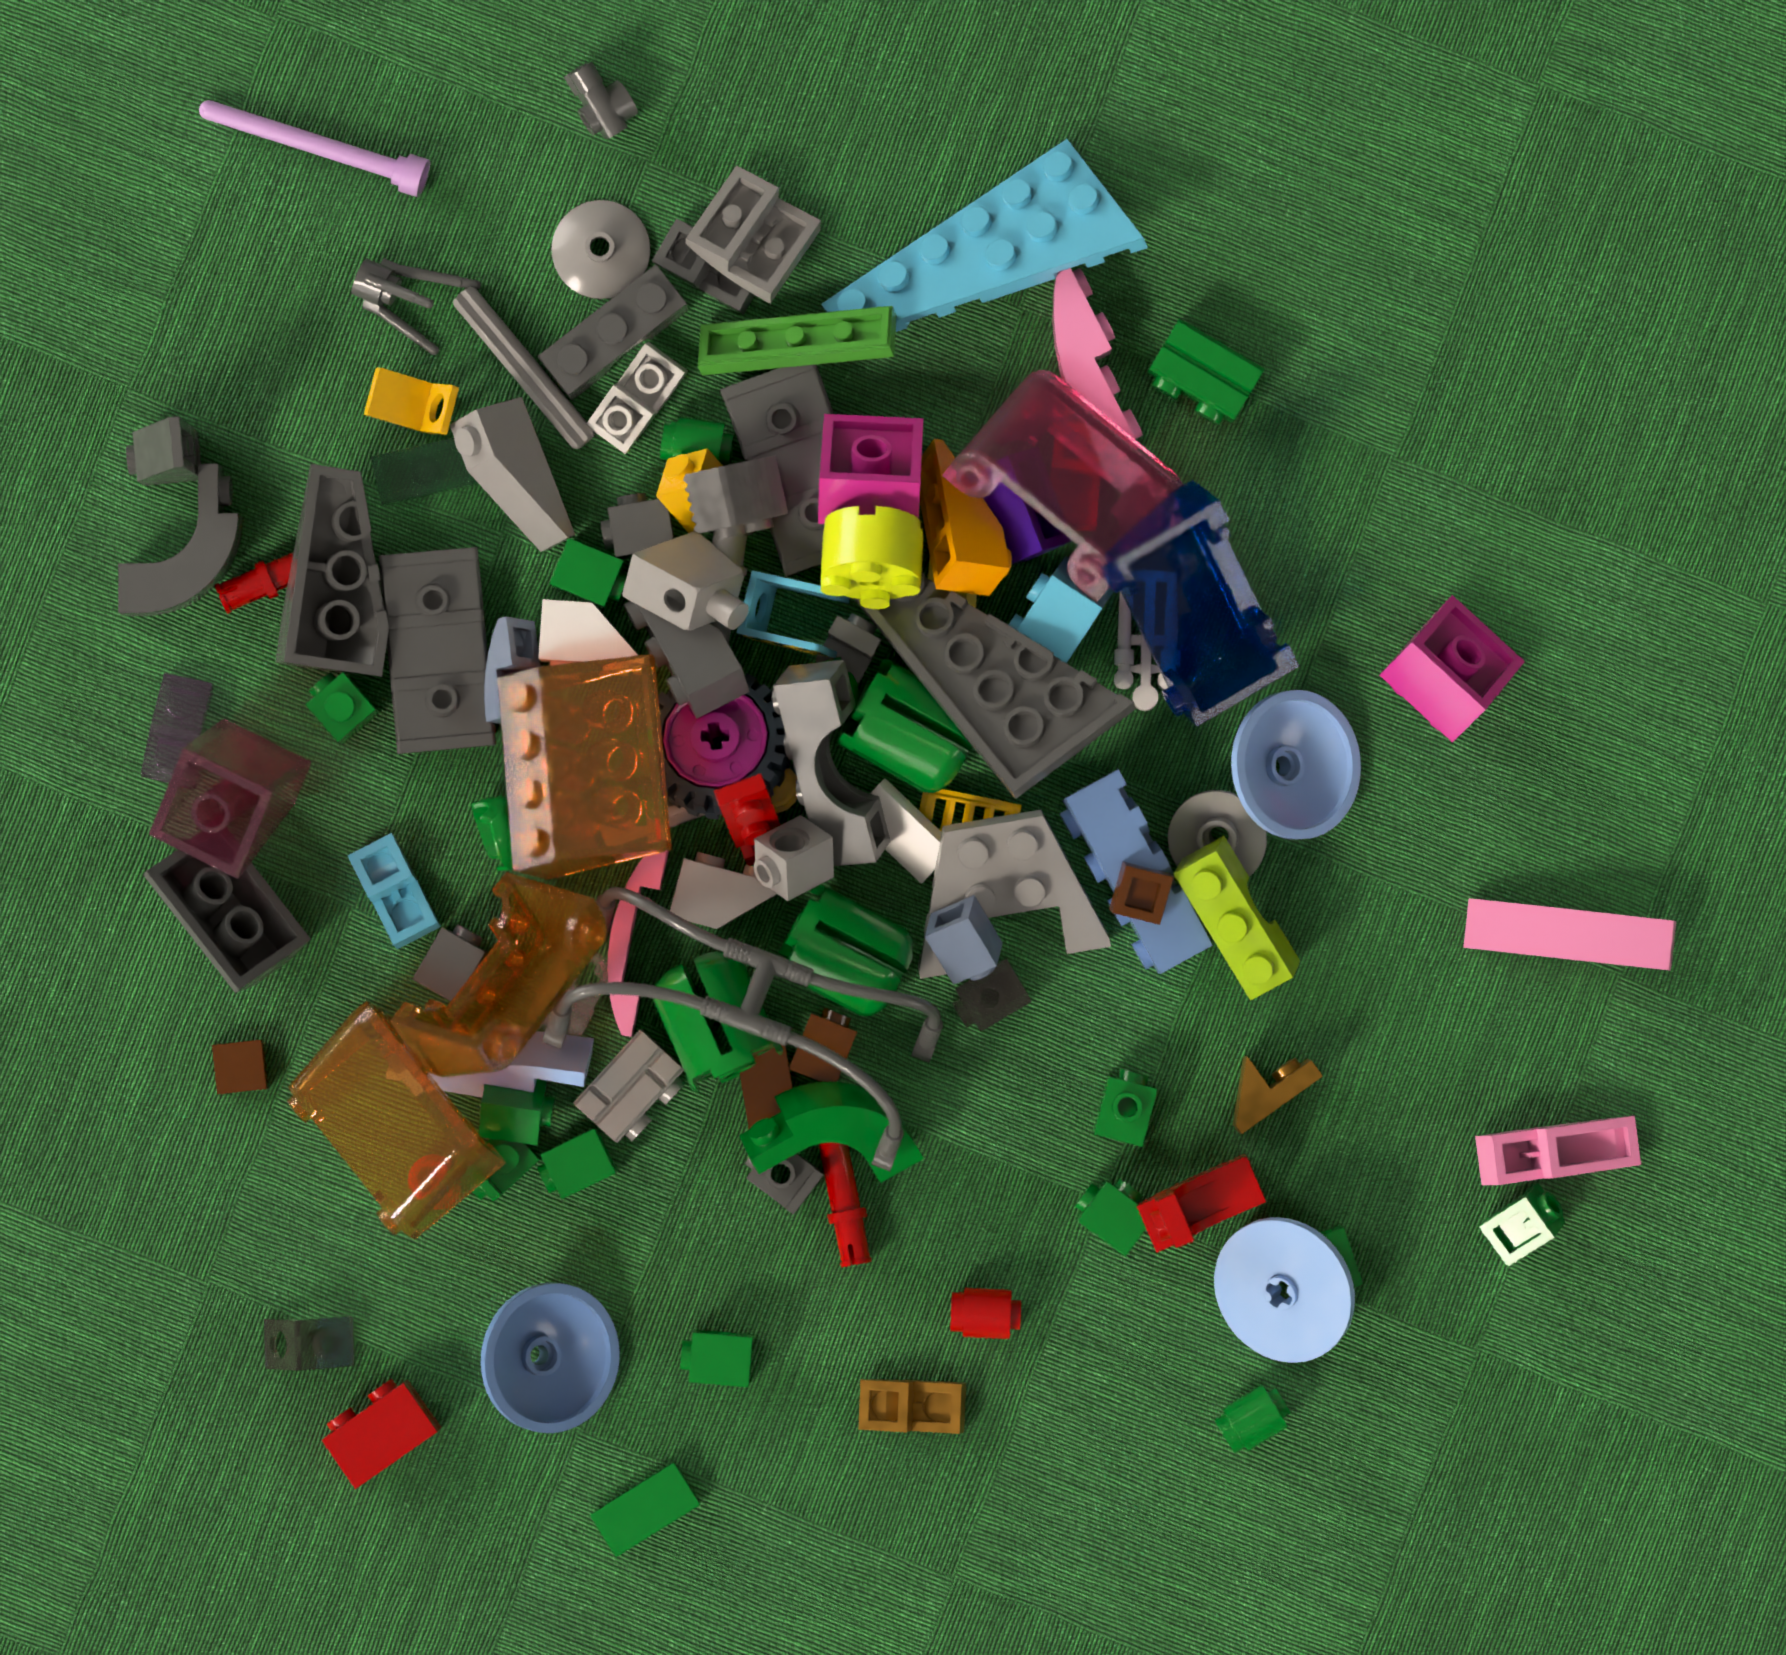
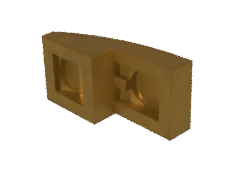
M861 1379L858 1430L906 1433L910 1431L964 1433L966 1383Z

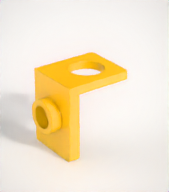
M377 367L364 415L422 433L447 435L459 387L434 384ZM443 398V409L436 421L437 407Z

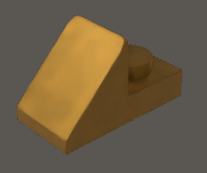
M1243 1056L1233 1126L1238 1133L1243 1134L1323 1077L1312 1060L1307 1059L1300 1064L1296 1057H1294L1271 1074L1276 1082L1268 1086L1247 1056Z

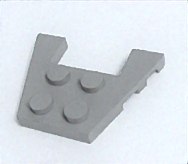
M1042 810L943 826L924 934L926 933L931 913L975 895L988 918L1058 906L1067 954L1111 947L1106 928L1095 912L1086 891L1082 888ZM924 935L922 951L918 961L920 979L946 975L945 970Z

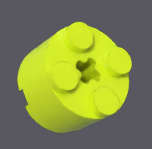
M859 506L847 507L830 513L825 518L823 530L820 591L829 596H846L860 599V605L868 609H884L890 606V599L919 594L923 555V528L921 529V521L916 516L903 510L876 506L875 515H859Z

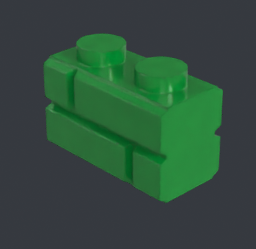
M1179 318L1147 374L1155 378L1152 386L1156 390L1174 400H1177L1180 394L1198 403L1194 409L1197 414L1216 425H1220L1223 419L1231 424L1233 423L1262 375L1264 368Z

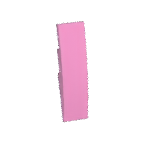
M1469 898L1463 948L1671 971L1676 921Z

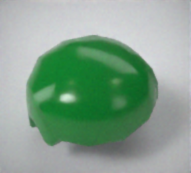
M494 796L471 802V809L487 855L492 859L499 858L502 862V865L497 866L496 869L498 871H509L521 867L527 861L533 843L532 824L525 810L514 799L503 796Z

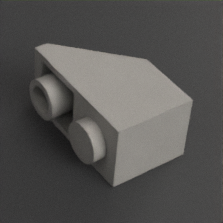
M697 852L695 861L683 860L670 911L688 922L719 929L778 894L770 888L763 886L756 879L753 866L745 865L743 874L723 869L726 859Z

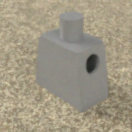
M696 531L632 554L622 596L684 630H694L715 621L720 622L730 630H734L745 621L749 611L748 605L738 599L744 578L742 569Z

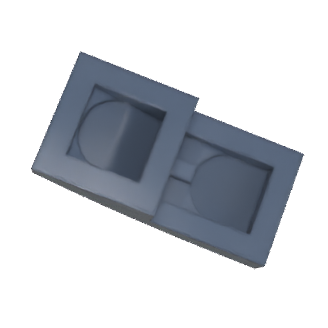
M507 616L497 620L488 651L485 671L486 722L512 726L531 722L525 673L541 670L540 660L538 659L539 651L535 621Z

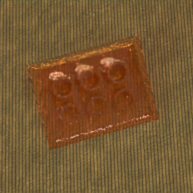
M646 654L541 666L497 678L513 871L548 880L672 850L655 656Z

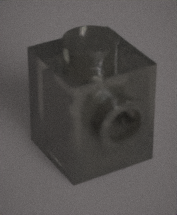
M1007 958L998 962L997 967L986 977L976 981L968 980L956 987L955 991L960 998L951 1003L966 1028L975 1023L981 1032L1032 1002Z

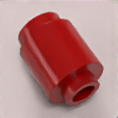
M965 1287L964 1292H952L950 1332H963L962 1337L1010 1339V1329L1020 1330L1021 1300H1012V1290Z

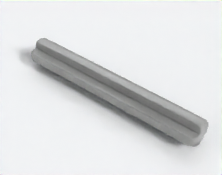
M468 287L459 293L453 300L455 308L568 444L574 449H579L586 445L595 435L594 431L590 429L581 414L477 289Z

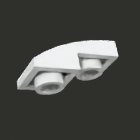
M650 342L645 343L618 383L611 387L586 424L590 429L626 454L669 399L688 370Z

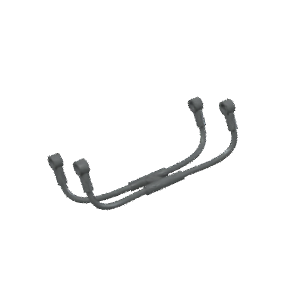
M612 887L598 896L586 936L605 942L615 915L613 914L616 904L615 900H622L644 910L689 937L722 951L724 957L755 968L740 1008L706 996L704 999L674 989L640 983L600 982L574 988L553 1005L542 1039L543 1043L562 1048L571 1024V1005L587 997L611 994L634 995L665 1000L700 1010V1015H705L721 1023L724 1022L729 1026L764 1039L767 1038V1040L786 1046V1043L801 1048L835 1066L864 1087L881 1105L889 1121V1125L881 1136L871 1165L888 1171L891 1170L904 1132L899 1111L885 1090L868 1074L843 1056L805 1036L791 1031L792 1027L785 1024L782 1025V1023L759 1014L774 975L797 984L799 983V985L808 987L810 984L845 995L913 1008L925 1013L928 1017L922 1025L911 1056L930 1063L943 1029L941 1014L934 1004L913 995L826 977L814 973L813 968L798 962L795 963L787 958L733 938L725 940L697 927L652 900L626 888Z

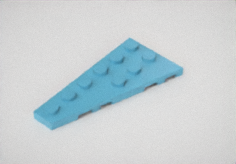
M1066 139L821 305L825 312L893 306L897 315V332L906 329L910 321L934 313L939 318L956 312L955 306L979 298L984 303L1056 279L1060 271L1084 263L1089 268L1104 263L1105 256L1126 249L1134 253L1148 247L1137 228L1072 144Z

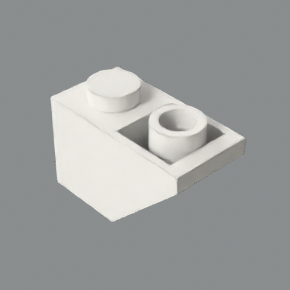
M542 599L538 659L541 662H550L549 671L579 673V665L582 664L599 666L600 675L628 676L629 668H640L641 658L593 603Z

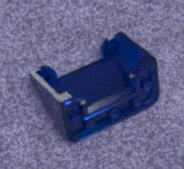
M1190 480L1174 489L1104 553L1107 564L1101 567V571L1111 589L1115 593L1121 591L1168 686L1162 693L1171 711L1177 717L1184 713L1193 724L1199 726L1298 668L1299 664L1287 643L1280 646L1275 642L1277 641V636L1272 629L1275 625L1272 619L1261 610L1227 539L1231 534L1224 524L1229 522V519L1220 500L1194 480Z

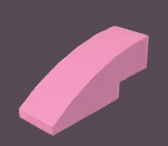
M1635 1116L1475 1136L1481 1185H1504L1641 1165Z

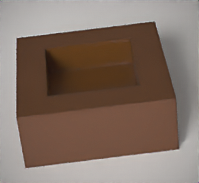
M1122 862L1109 908L1110 911L1114 914L1160 925L1174 877L1167 872Z
M263 1039L212 1045L217 1094L269 1089Z

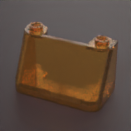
M509 872L503 875L492 889L495 896L502 899L500 919L493 917L488 924L498 941L446 1007L444 1003L430 999L424 1006L426 1009L423 1010L419 1006L404 1002L390 1020L420 1066L426 1072L444 1078L496 1072L506 1069L516 1059L606 939V920L593 898Z
M366 1000L347 1017L290 1083L288 1088L293 1096L287 1102L305 1123L310 1119L314 1121L382 1207L376 1214L389 1231L396 1236L402 1230L407 1236L415 1240L506 1164V1161L491 1143L485 1145L486 1142L476 1131V1127L462 1115L409 1049L410 1045L399 1036L402 1032L390 1017Z

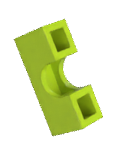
M1225 836L1182 858L1174 872V876L1250 1001L1292 979L1300 960L1276 920L1268 923L1256 908L1247 886L1250 877Z

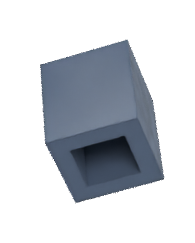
M975 895L931 913L925 933L927 942L953 985L968 978L971 981L982 979L997 967L1003 942Z

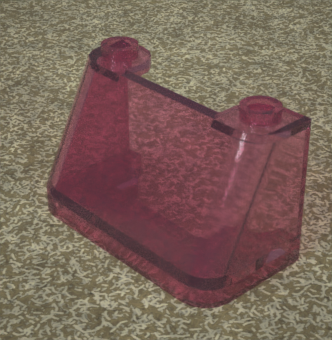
M1046 370L1033 371L1016 387L942 475L961 492L975 498L988 496L1002 482L1074 541L1078 547L1071 554L1067 562V572L1071 581L1096 603L1146 546L1180 504L1184 496V487L1181 479L1171 468L1063 379Z

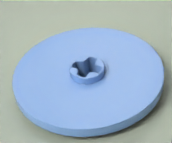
M1270 1217L1259 1219L1245 1225L1234 1233L1225 1243L1218 1256L1214 1273V1288L1218 1306L1234 1334L1255 1352L1281 1362H1306L1327 1353L1344 1337L1352 1321L1355 1307L1352 1277L1347 1264L1337 1248L1316 1229L1289 1218ZM1282 1281L1288 1285L1287 1294L1289 1297L1287 1299L1280 1295L1282 1288L1279 1283Z

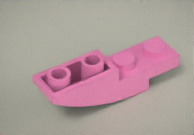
M1069 268L1058 272L1053 291L1052 324L1060 375L1079 425L1097 416L1119 460L1138 451L1140 446L1136 439L1143 436L1132 411L1130 409L1124 412L1121 411L1114 397V394L1120 392V388L1108 365L1099 368L1096 362L1110 355L1112 348L1109 341L1115 339L1114 332L1104 313L1101 312L1095 315L1086 298L1093 295V292L1082 270L1078 268L1072 271Z

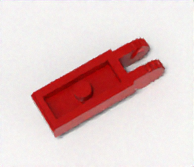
M761 773L713 790L736 848L740 847L745 862L749 866L755 863L754 839L781 825Z

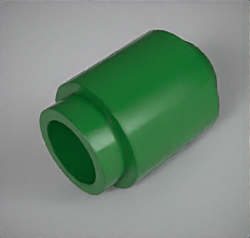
M678 417L677 421L665 420L660 459L667 460L677 455L708 448L720 463L730 464L734 434L725 433V423Z
M1260 1385L1222 1409L1224 1414L1214 1419V1421L1236 1454L1244 1448L1250 1451L1286 1429L1288 1426L1283 1418L1291 1414V1411L1276 1388L1267 1393L1263 1385Z

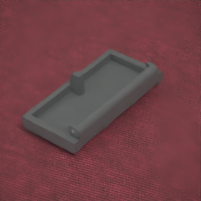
M817 364L778 368L720 389L744 460L750 461L776 456L788 514L772 517L774 527L769 529L785 576L790 577L821 566L824 524H818L823 421L824 414H834Z
M478 547L378 556L383 606L387 613L389 625L387 651L397 755L497 745L495 724L486 722L484 685L488 650Z

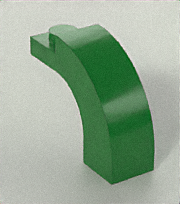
M842 1082L805 1084L774 1096L781 1112L771 1118L757 1121L749 1130L739 1135L749 1159L758 1174L808 1147L821 1143H841L859 1151L868 1161L880 1183L924 1159L909 1129L901 1118L904 1135L891 1170L888 1171L871 1165L881 1136L889 1125L888 1117L881 1105L865 1088Z

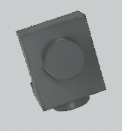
M851 613L848 620L839 616L836 617L823 646L837 651L836 658L841 657L842 660H845L847 671L853 674L857 684H859L881 645V639L873 635L877 629L875 625ZM818 655L816 658V663L830 660L832 658Z

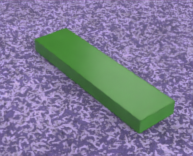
M893 306L702 324L700 327L698 368L702 375L894 357L897 315Z

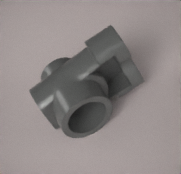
M592 61L579 66L564 76L574 96H578L584 106L578 110V114L587 130L593 136L600 132L604 139H609L626 129L628 126L625 122L638 114L637 107L623 84L616 80L605 87L602 83L603 79Z

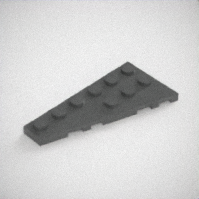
M924 573L921 576L919 594L890 599V606L887 608L868 609L860 605V599L853 598L1015 799L1136 709L1134 702L1120 693L1118 695L1099 684L1097 679L1082 670L1078 671L1055 657L1053 652L991 614L986 615L976 609L957 593L936 589L935 583L927 579Z

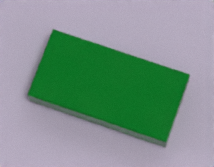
M674 1461L595 1510L589 1516L614 1556L618 1557L698 1507L701 1503Z

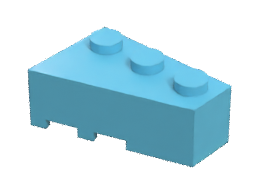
M1065 556L1051 578L1042 573L1026 598L1034 604L1025 618L1015 614L1008 625L1054 653L1055 657L1067 663L1115 590V587Z

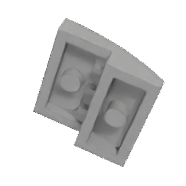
M736 165L686 237L685 244L724 276L771 304L820 232L821 220L779 199V188Z

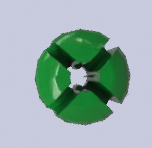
M884 658L877 669L886 674L883 675L877 672L874 680L863 692L843 728L852 733L851 736L843 732L836 744L921 792L935 793L947 787L954 780L966 760L967 752L973 746L914 673Z
M822 884L812 888L811 893L819 896L817 901L810 898L805 909L803 908L800 914L797 915L778 953L795 963L798 962L813 968L814 973L826 977L896 992L901 984L900 978L902 974L906 973L913 959V939L906 928ZM810 984L806 987L862 1016H872L889 1004L833 992Z
M722 951L709 952L693 958L708 996L740 1008L751 981L745 965L742 962L724 957ZM683 964L668 970L656 984L659 987L670 988L701 997L690 972ZM653 998V1002L684 1069L692 1092H700L697 1082L710 1077L714 1079L719 1077L721 1083L739 1077L741 1072L756 1065L754 1058L756 1054L759 1056L772 1048H775L779 1055L784 1052L781 1044L729 1026L723 1022L721 1025L733 1050L726 1053L711 1018L700 1015V1010ZM762 1006L759 1015L768 1018Z

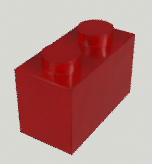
M391 1378L367 1395L372 1402L367 1408L356 1414L350 1407L326 1424L331 1433L326 1435L321 1441L355 1489L441 1429V1426L408 1379L397 1386Z

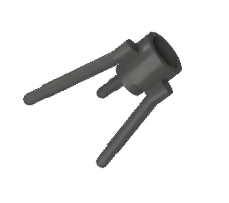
M366 258L357 271L351 294L364 299L363 309L377 314L418 346H421L432 355H437L439 348L383 306V303L391 306L396 297L425 308H432L434 305L432 299L402 287V278L396 275L460 288L473 287L477 290L480 289L481 283L478 280L399 265L385 258L382 259L380 264Z

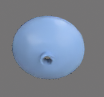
M1289 690L1269 695L1259 701L1247 713L1235 736L1231 767L1236 793L1248 815L1265 831L1285 839H1310L1333 829L1350 810L1358 791L1361 775L1359 746L1346 717L1326 698L1304 690ZM1276 760H1278L1280 765L1278 773L1276 770Z

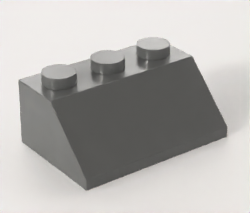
M220 822L198 835L143 874L235 993L258 984L289 962L311 940Z

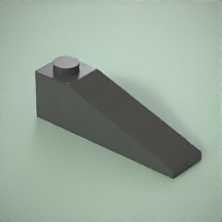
M310 464L282 611L275 663L382 677L389 625L382 601L379 584L381 580L378 564L375 562L370 534L371 525L360 471Z

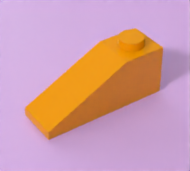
M933 439L922 455L920 505L935 588L990 596L1000 581L1008 575L1012 563L1011 552L1006 547L1003 527L945 442L940 439Z

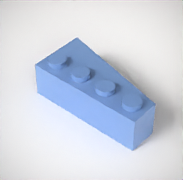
M1119 769L1065 798L1063 803L1067 810L1059 813L1073 840L1082 835L1091 853L1083 858L1096 882L1099 883L1106 879L1113 893L1122 862L1167 872L1174 876L1162 849L1156 841L1151 839L1148 823L1139 806L1132 797H1128L1123 786L1127 784ZM1174 878L1160 925L1114 914L1121 926L1130 922L1139 939L1131 945L1145 970L1154 966L1157 973L1162 974L1212 946L1180 884H1176ZM1112 898L1107 900L1109 906L1111 904Z

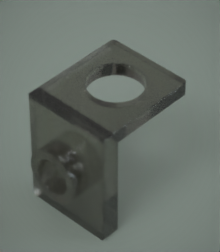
M342 1316L303 1320L264 1319L265 1368L302 1371L354 1366L353 1317ZM280 1331L286 1339V1353L283 1358L278 1354L276 1339Z

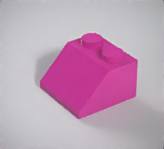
M824 414L819 476L818 524H825V518L836 510L859 506V515H875L876 506L903 510L919 519L924 418Z
M1451 595L1379 676L1398 695L1402 696L1419 711L1435 729L1443 733L1453 743L1488 708L1525 661L1459 600Z

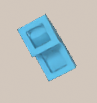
M392 833L348 855L368 898L373 903L396 949L441 927L412 868Z

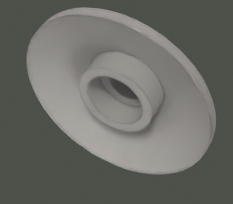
M607 200L586 202L569 211L558 224L552 240L553 263L562 281L576 293L593 299L613 298L645 273L650 259L649 236L638 216L627 207ZM596 239H605L610 245L609 251L603 256H596L591 252V244Z
M1209 790L1198 793L1182 803L1173 815L1168 830V846L1177 867L1182 858L1215 841L1211 835V830L1214 827H1222L1228 832L1229 838L1227 841L1248 876L1250 877L1257 870L1266 852L1267 832L1248 815L1237 794L1223 790Z

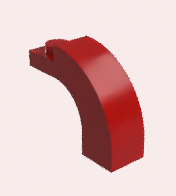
M1243 1154L1149 1197L1138 1204L1137 1208L1157 1253L1171 1246L1178 1248L1194 1241V1236L1201 1231L1261 1205L1266 1200L1246 1154Z

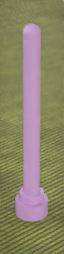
M211 100L202 102L199 107L201 117L206 120L390 178L391 184L399 186V192L419 198L425 187L430 169L429 159L409 154L407 158L399 156L396 160Z

